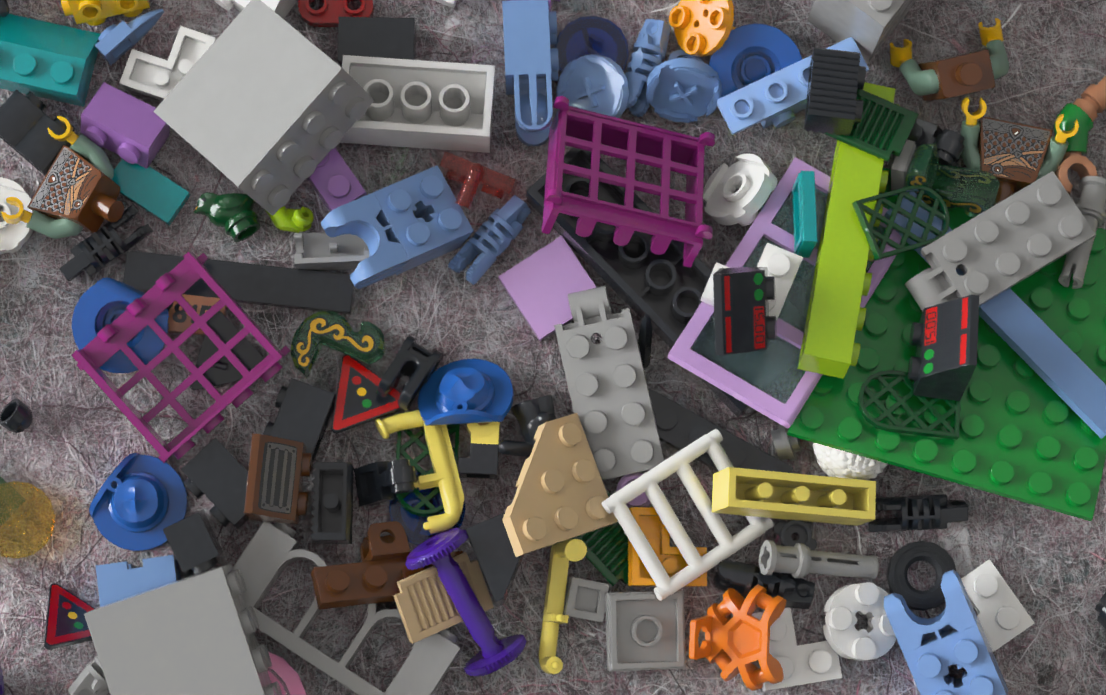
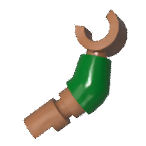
M1106 76L1097 85L1090 84L1081 94V98H1077L1073 103H1067L1057 115L1058 117L1064 114L1059 126L1063 131H1070L1074 127L1076 119L1079 124L1077 133L1067 138L1069 146L1055 172V175L1069 195L1073 185L1068 180V169L1076 171L1079 174L1080 180L1085 176H1098L1094 164L1082 155L1087 153L1088 136L1090 130L1094 127L1093 121L1098 117L1097 113H1102L1106 109ZM1054 122L1053 129H1054V135L1056 136V135H1057V131H1056L1055 122Z

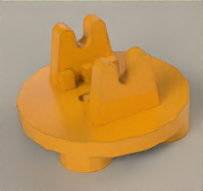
M680 0L678 6H675L669 15V23L674 27L678 45L685 53L697 57H705L715 53L723 46L731 30L735 29L732 26L734 21V5L732 0Z

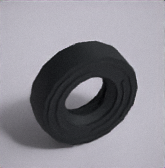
M927 541L908 543L895 552L888 564L887 581L891 593L902 595L909 609L920 611L934 609L945 602L941 589L943 574L953 569L956 571V567L949 553L936 543ZM926 561L936 570V582L929 590H916L908 582L907 572L914 562Z

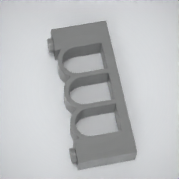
M263 521L233 566V570L240 569L247 591L242 593L246 608L253 607L258 620L259 630L358 695H433L461 652V648L455 645L459 638L446 629L414 643L411 653L384 693L350 671L348 667L379 623L388 619L402 621L398 609H384L378 612L377 603L368 604L366 621L339 663L303 640V637L321 612L318 609L316 598L293 633L257 610L282 571L289 564L298 560H307L315 563L318 567L328 566L316 553L306 549H298L300 544L293 539L296 531L284 523H274L272 525L269 522Z

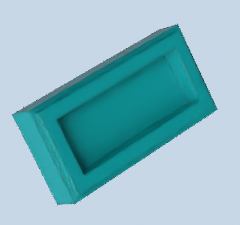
M121 159L114 169L112 181L120 186V194L169 226L191 196L190 192L150 166L146 169L136 163L131 164Z
M801 171L792 187L794 254L803 258H809L817 243L815 171Z

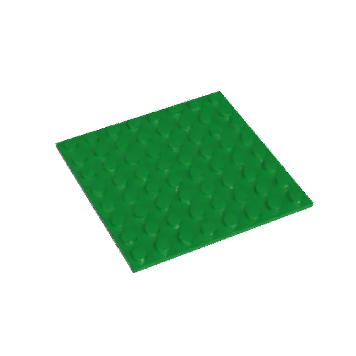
M883 167L882 170L889 171L884 192L886 193L891 191V170ZM927 179V183H923L924 186L933 189L939 194L942 199H949L955 203H975L983 208V212L991 208V197ZM898 195L885 199L895 204ZM882 204L884 208H886V209H888V210L891 209V208L887 207L886 205ZM955 205L948 208L950 216L949 227L954 230L979 215L969 211V207L976 208L974 206ZM873 226L874 230L884 235L885 230ZM1097 228L1083 279L1084 283L1081 288L1072 289L1074 274L1071 276L1069 287L1059 283L1058 279L1066 255L1010 289L1106 384V230ZM878 239L877 245L879 247L881 240ZM915 250L897 254L864 307L866 308L862 331L856 330L854 340L855 343H860V353L856 367L849 366L844 379L822 375L793 424L788 428L787 435L1091 521L1095 511L1106 459V436L1101 439L980 316L978 321L977 366L960 400L959 438L957 440L889 432L875 428L865 420L859 410L858 403L862 384L869 376L879 371L894 370L908 372L911 356L915 357L916 346L910 345V331L912 323L919 322L923 312L906 288L905 283L920 272L931 268V266ZM875 258L873 262L867 261L866 272L869 271L870 267L875 261ZM897 377L883 378L887 381L888 384H890ZM877 379L871 381L867 386L874 395L884 388ZM903 381L893 387L901 398L911 392ZM886 392L878 399L886 409H889L897 402L889 392ZM864 393L863 399L865 403L870 398ZM915 395L905 402L914 413L924 406ZM925 397L928 401L933 399L930 397ZM943 399L932 405L941 416L951 409ZM874 403L866 408L874 419L882 414L881 410ZM901 406L891 413L900 424L910 417ZM928 409L918 416L927 427L937 420ZM953 413L946 421L954 429ZM887 417L881 421V423L893 425ZM914 420L906 426L921 429ZM942 424L933 429L948 432Z

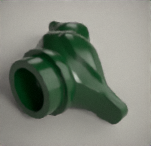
M206 192L197 201V207L194 210L195 214L205 215L215 226L225 227L226 234L231 236L235 242L251 237L260 228V224L257 221L258 216L252 211L256 202L247 194L230 193L218 195Z

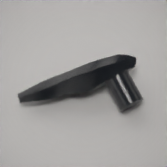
M648 314L643 318L638 338L644 370L650 364L652 323Z

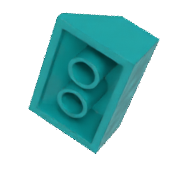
M13 14L0 17V89L9 91L17 89L23 94H27L30 91L37 97L84 107L98 55L95 45L99 42L100 33Z

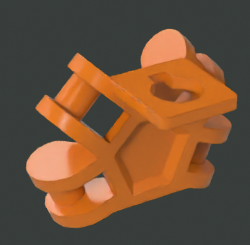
M761 585L754 586L745 599L737 590L729 588L723 594V601L720 604L713 603L707 609L706 616L691 620L689 658L697 660L705 657L709 663L716 662L722 670L720 676L725 682L740 673L743 682L752 691L761 689L763 683L768 681L771 684L782 682L784 678L783 669L779 661L769 653L770 627L782 614L786 606V599L779 595L772 597L766 594V588ZM758 607L765 610L761 620L752 616V613ZM702 628V632H705V640L702 641L699 648L698 637ZM758 660L760 668L752 664V662Z

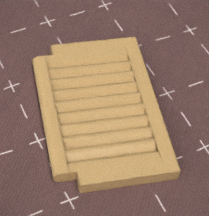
M466 552L453 557L460 566L483 610L487 611L494 608L478 561L473 560L470 562ZM435 566L397 581L400 593L393 596L410 643H416L463 621L438 577V571Z

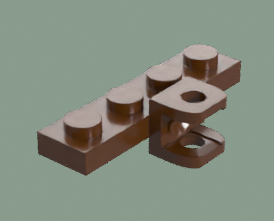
M398 521L373 523L367 531V537L361 543L360 554L362 562L313 568L311 578L318 609L395 601L393 595L400 593L397 581L434 565L429 564L420 569L409 570L405 563L410 553V548L403 526ZM383 532H388L391 534L387 536H380V534ZM463 551L451 552V557L453 558V557H455V556H457V555H459V554H462V553H464V552H463Z

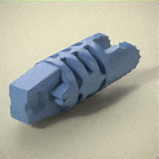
M645 20L634 43V52L630 56L631 62L627 65L626 70L628 72L625 73L628 81L629 97L626 109L629 107V111L637 117H643L649 108L646 99L647 78L655 67L663 63L662 60L666 56L671 26L662 20Z
M514 195L501 209L497 208L488 217V221H485L474 233L473 238L471 237L452 258L448 267L456 273H460L478 254L479 256L467 269L465 276L467 281L473 285L476 284L497 260L496 257L504 252L511 244V240H514L522 230V223L531 213L527 203Z

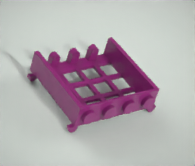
M564 96L556 97L553 101V108L558 109L549 130L542 233L550 234L558 214L563 213L579 217L576 223V234L581 237L590 236L596 223L601 222L616 226L613 241L619 246L627 245L634 231L653 235L651 239V252L657 255L664 254L672 240L684 242L683 266L691 268L703 245V238L711 240L713 235L712 227L703 225L705 146H714L715 135L711 132H704L699 138L571 107L569 106L568 98ZM565 145L591 151L590 169L564 163ZM600 154L626 160V178L599 172ZM635 162L661 168V186L635 180ZM670 171L686 174V192L670 189ZM563 173L590 179L589 197L562 191ZM599 182L624 187V206L598 200ZM634 190L660 196L659 214L633 208ZM669 198L685 202V220L669 217Z
M187 252L183 256L184 260L170 272L162 275L155 282L156 284L142 297L135 299L129 304L125 312L111 324L103 327L97 333V336L83 349L76 350L71 355L78 362L76 366L81 371H86L161 455L158 458L163 463L173 455L178 460L196 445L191 439L203 429L208 434L225 419L220 413L231 403L236 409L254 394L249 387L259 378H262L265 383L283 368L279 361L291 351L286 345L279 350L203 265L209 259L204 253L197 258L193 252ZM200 278L220 298L202 316L182 296ZM176 301L192 318L194 323L173 341L154 319ZM225 305L245 326L226 344L206 323ZM149 325L167 347L145 365L127 343ZM200 328L219 350L197 368L179 346ZM249 333L269 353L251 371L231 351ZM121 349L139 369V372L118 389L101 371L100 367ZM173 352L190 371L191 375L172 392H169L152 373V370ZM225 355L241 373L243 378L222 396L203 374ZM146 377L164 399L142 416L124 395ZM198 380L216 402L194 420L176 398ZM170 404L189 426L167 444L148 422Z

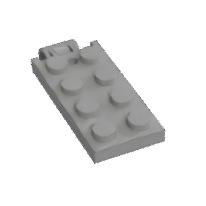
M1052 171L923 247L920 252L931 268L911 278L905 283V286L922 312L924 308L968 295H979V306L1091 240L1096 234ZM956 269H961L964 275H959Z
M606 285L568 294V300L574 323L568 325L557 324L554 325L573 411L578 414L602 480L650 470L665 461L631 310L627 308L623 309L620 313L612 314ZM595 333H599L602 336V342L599 344H595L592 341V336Z

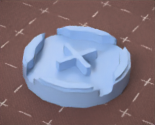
M598 54L584 55L568 63L559 76L556 89L557 97L564 96L568 98L569 106L616 118H620L625 111L629 97L628 81L621 67L611 58Z

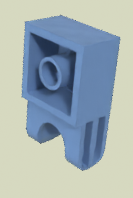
M548 0L502 1L506 95L514 94L516 135L519 141L527 146H541L549 140V130L553 117L552 81H558V48H550V45L557 44L556 11H549Z
M438 165L339 206L330 211L320 223L330 238L343 234L356 235L363 239L368 246L369 257L362 260L355 271L350 274V279L357 289L367 287L394 274H401L458 249L474 232Z
M953 569L943 574L941 589L945 597L946 606L941 614L933 618H921L914 614L900 594L892 593L884 596L885 612L920 695H1008L1007 684L958 572ZM956 664L958 670L962 667L965 669L961 678H954V676L950 677L948 675L950 665Z

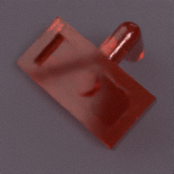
M446 151L439 165L443 170L447 171L445 176L447 179L462 184L455 204L470 209L479 184L483 185L481 192L498 199H502L504 194L513 197L518 184L517 180Z

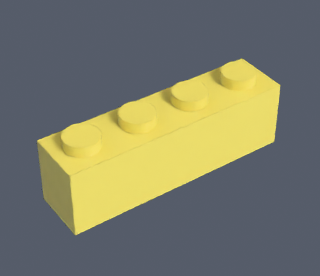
M728 467L713 474L712 513L853 526L875 520L876 481Z

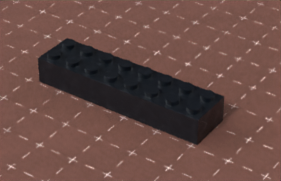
M573 147L564 155V163L590 169L591 151ZM600 158L599 172L618 176ZM546 173L526 191L527 202L542 217ZM563 173L562 191L589 197L590 179ZM599 182L598 200L624 206V187ZM634 192L633 208L654 213ZM559 213L553 228L563 236L565 241L642 320L646 314L650 316L652 330L672 349L701 304V297L712 271L698 257L695 258L691 268L683 266L684 242L672 240L666 252L657 255L651 252V239L653 237L651 234L634 231L629 243L619 246L613 241L616 226L597 222L590 236L581 237L576 234V223L579 217ZM714 315L691 349L763 392H766L786 373L797 359L777 337L776 340H770V346L767 350L715 355ZM700 378L737 417H740L750 407Z

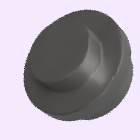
M779 425V429L771 431L780 461L788 458L790 461L797 460L795 452L802 450L799 438L787 435L788 428Z

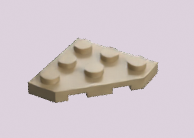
M577 413L545 422L537 428L533 439L536 442L530 457L525 460L517 480V491L513 502L507 506L502 519L516 557L618 522L613 512L609 514L602 507V502L609 497Z

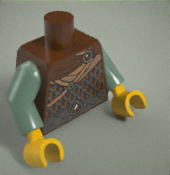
M995 18L996 25L993 27H983L982 21L978 23L981 43L985 48L917 63L916 60L912 59V41L904 39L902 48L894 46L892 42L890 43V64L900 67V72L915 94L922 96L923 101L946 99L996 87L995 79L1005 76L1009 70V61L1003 43L1001 21L998 18Z
M965 97L961 102V110L966 115V120L962 121L960 133L965 139L963 142L965 148L961 157L968 171L980 170L988 172L993 176L991 182H985L979 178V175L984 174H972L975 176V185L978 188L992 190L990 207H993L1048 173L1056 172L1069 146L1067 138L1074 136L1078 131V120H1075L1074 127L1070 131H1063L1059 126L1064 114L1059 115L1055 121L1057 135L1051 137L1053 130L984 117L987 106L982 98L979 99L978 110L972 113L968 112L969 98Z
M57 116L67 126L65 133L56 135L49 128L48 132L58 141L69 142L71 144L70 148L63 145L28 205L32 213L24 210L21 200L16 197H8L6 199L7 203L17 206L19 212L16 215H8L1 211L3 219L9 224H17L23 221L27 223V228L53 239L76 236L82 231L93 234L98 231L104 219L110 222H117L122 217L124 204L116 199L120 193V186L112 181L114 169L106 152L82 133L78 136L73 132L72 124L66 118Z

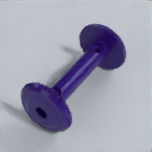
M453 528L441 532L418 545L407 556L405 565L409 570L420 569L429 564H433L437 568L438 577L474 641L481 647V651L467 661L464 670L470 676L480 677L495 672L515 660L523 652L527 641L522 634L511 635L502 640L495 636L494 628L460 566L451 557V552L456 550L468 538L466 530Z

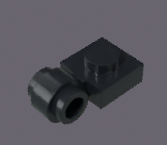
M918 118L907 139L915 141L916 161L924 164L928 163L927 160L930 154L926 156L920 153V149L924 148L925 144L930 143L937 146V151L932 150L935 153L934 161L946 167H951L953 162H958L965 148L963 145L965 139L957 132L949 129L942 131L939 125Z
M410 459L390 462L379 461L354 469L359 507L377 505L395 499L394 494L414 491L413 483L417 482L415 466H411Z

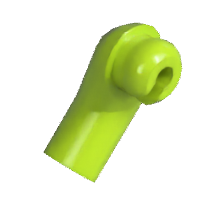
M283 206L273 216L267 212L276 228L282 231L305 232L311 228L314 220L313 212L304 206L301 207V210Z

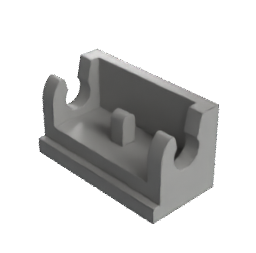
M325 232L294 233L296 244L294 262L297 269L313 271L353 270L357 268L362 260L369 257L368 246L363 239L356 235L343 234L330 238Z

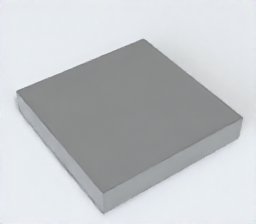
M678 590L662 601L657 599L654 591L605 592L607 671L686 669L684 590Z

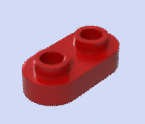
M299 0L298 2L301 18L305 23L313 27H338L339 17H373L374 14L373 0H358L361 2V7L357 10L348 8V4L352 0H321L324 5L319 10H314L310 7L314 0Z

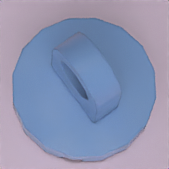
M676 50L669 55L668 61H664L655 67L648 76L646 99L648 104L650 103L654 107V112L662 118L673 122L697 121L699 116L706 114L707 117L714 113L718 107L717 100L721 98L722 83L718 73L708 64L704 63L700 57L687 54L684 50Z

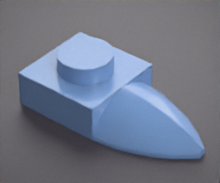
M162 8L153 10L133 19L127 24L123 20L117 26L113 24L107 27L100 34L99 42L95 45L100 55L111 66L148 33L160 19L164 10Z

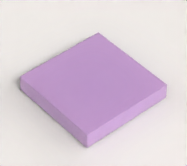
M563 236L558 237L498 276L499 281L539 341L555 332L554 325H566L573 320L568 294L596 288Z

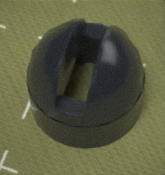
M19 399L10 401L0 413V425L11 432H23L32 424V411Z

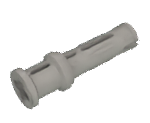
M1085 176L1079 184L1082 192L1079 203L1076 206L1096 234L1097 228L1102 226L1106 220V212L1104 211L1106 205V179L1099 176ZM1095 236L1066 254L1058 279L1061 285L1069 287L1071 276L1074 274L1072 289H1078L1083 286V279Z
M765 540L759 554L760 571L763 575L768 576L772 575L773 572L789 573L794 578H803L810 573L873 580L876 579L879 570L878 558L875 555L866 556L810 550L803 543H796L793 547L776 545L772 540Z

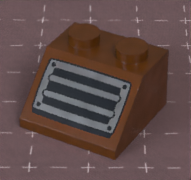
M252 433L244 513L251 520L298 525L299 515L306 516L308 492H302L303 476L310 477L312 453H306V446L303 442Z

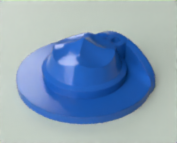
M753 23L731 30L723 46L711 55L709 66L718 73L722 83L721 97H724L802 60L796 44L786 33L767 24Z
M108 277L100 279L95 285L85 291L78 300L72 317V332L78 349H83L97 336V333L103 327L116 320L127 310L126 307L135 299L142 297L145 293ZM166 308L154 320L168 334L169 313ZM147 325L127 345L146 365L162 351L165 343ZM121 349L100 367V369L112 373H130L139 370Z
M482 359L458 360L444 365L431 374L427 384L424 383L419 392L418 408L425 426L501 422L510 411L513 403V385L508 374L492 362Z
M132 453L122 460L104 482L90 504L89 513L100 533L114 545L131 551L151 550L168 542L163 531L164 528L185 518L188 506L187 492L181 477L168 463H163L159 458Z

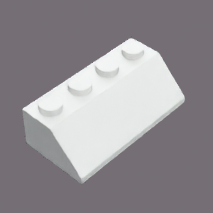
M343 55L342 68L374 99V102L368 107L365 115L357 120L345 133L340 143L490 153L495 65Z

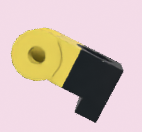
M500 422L468 423L467 431L471 436L470 458L459 457V477L498 479Z

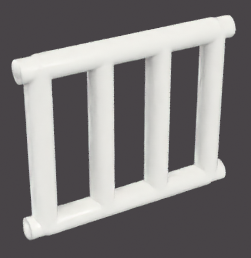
M718 429L703 435L602 502V507L607 513L613 512L657 586L654 588V593L660 601L697 579L774 526L771 518L745 516L750 525L732 536L719 513H712V502L689 463L707 452L718 471L734 467L720 444L723 441V437ZM675 472L719 544L703 556H700L658 485L659 482ZM644 492L688 565L671 577L667 574L626 505Z

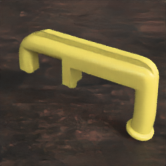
M419 410L376 419V428L384 439H388L392 433L423 426L434 473L418 476L417 482L413 483L414 488L419 487V490L439 487L445 511L444 514L427 517V522L423 523L424 530H429L430 534L444 532L453 528L458 523L462 514L464 493L447 425L425 426Z
M569 539L554 544L551 547L539 645V664L541 669L547 674H557L563 668L561 659L556 657L559 625L568 623L569 615H563L569 560L578 562L587 553L586 544L580 539Z

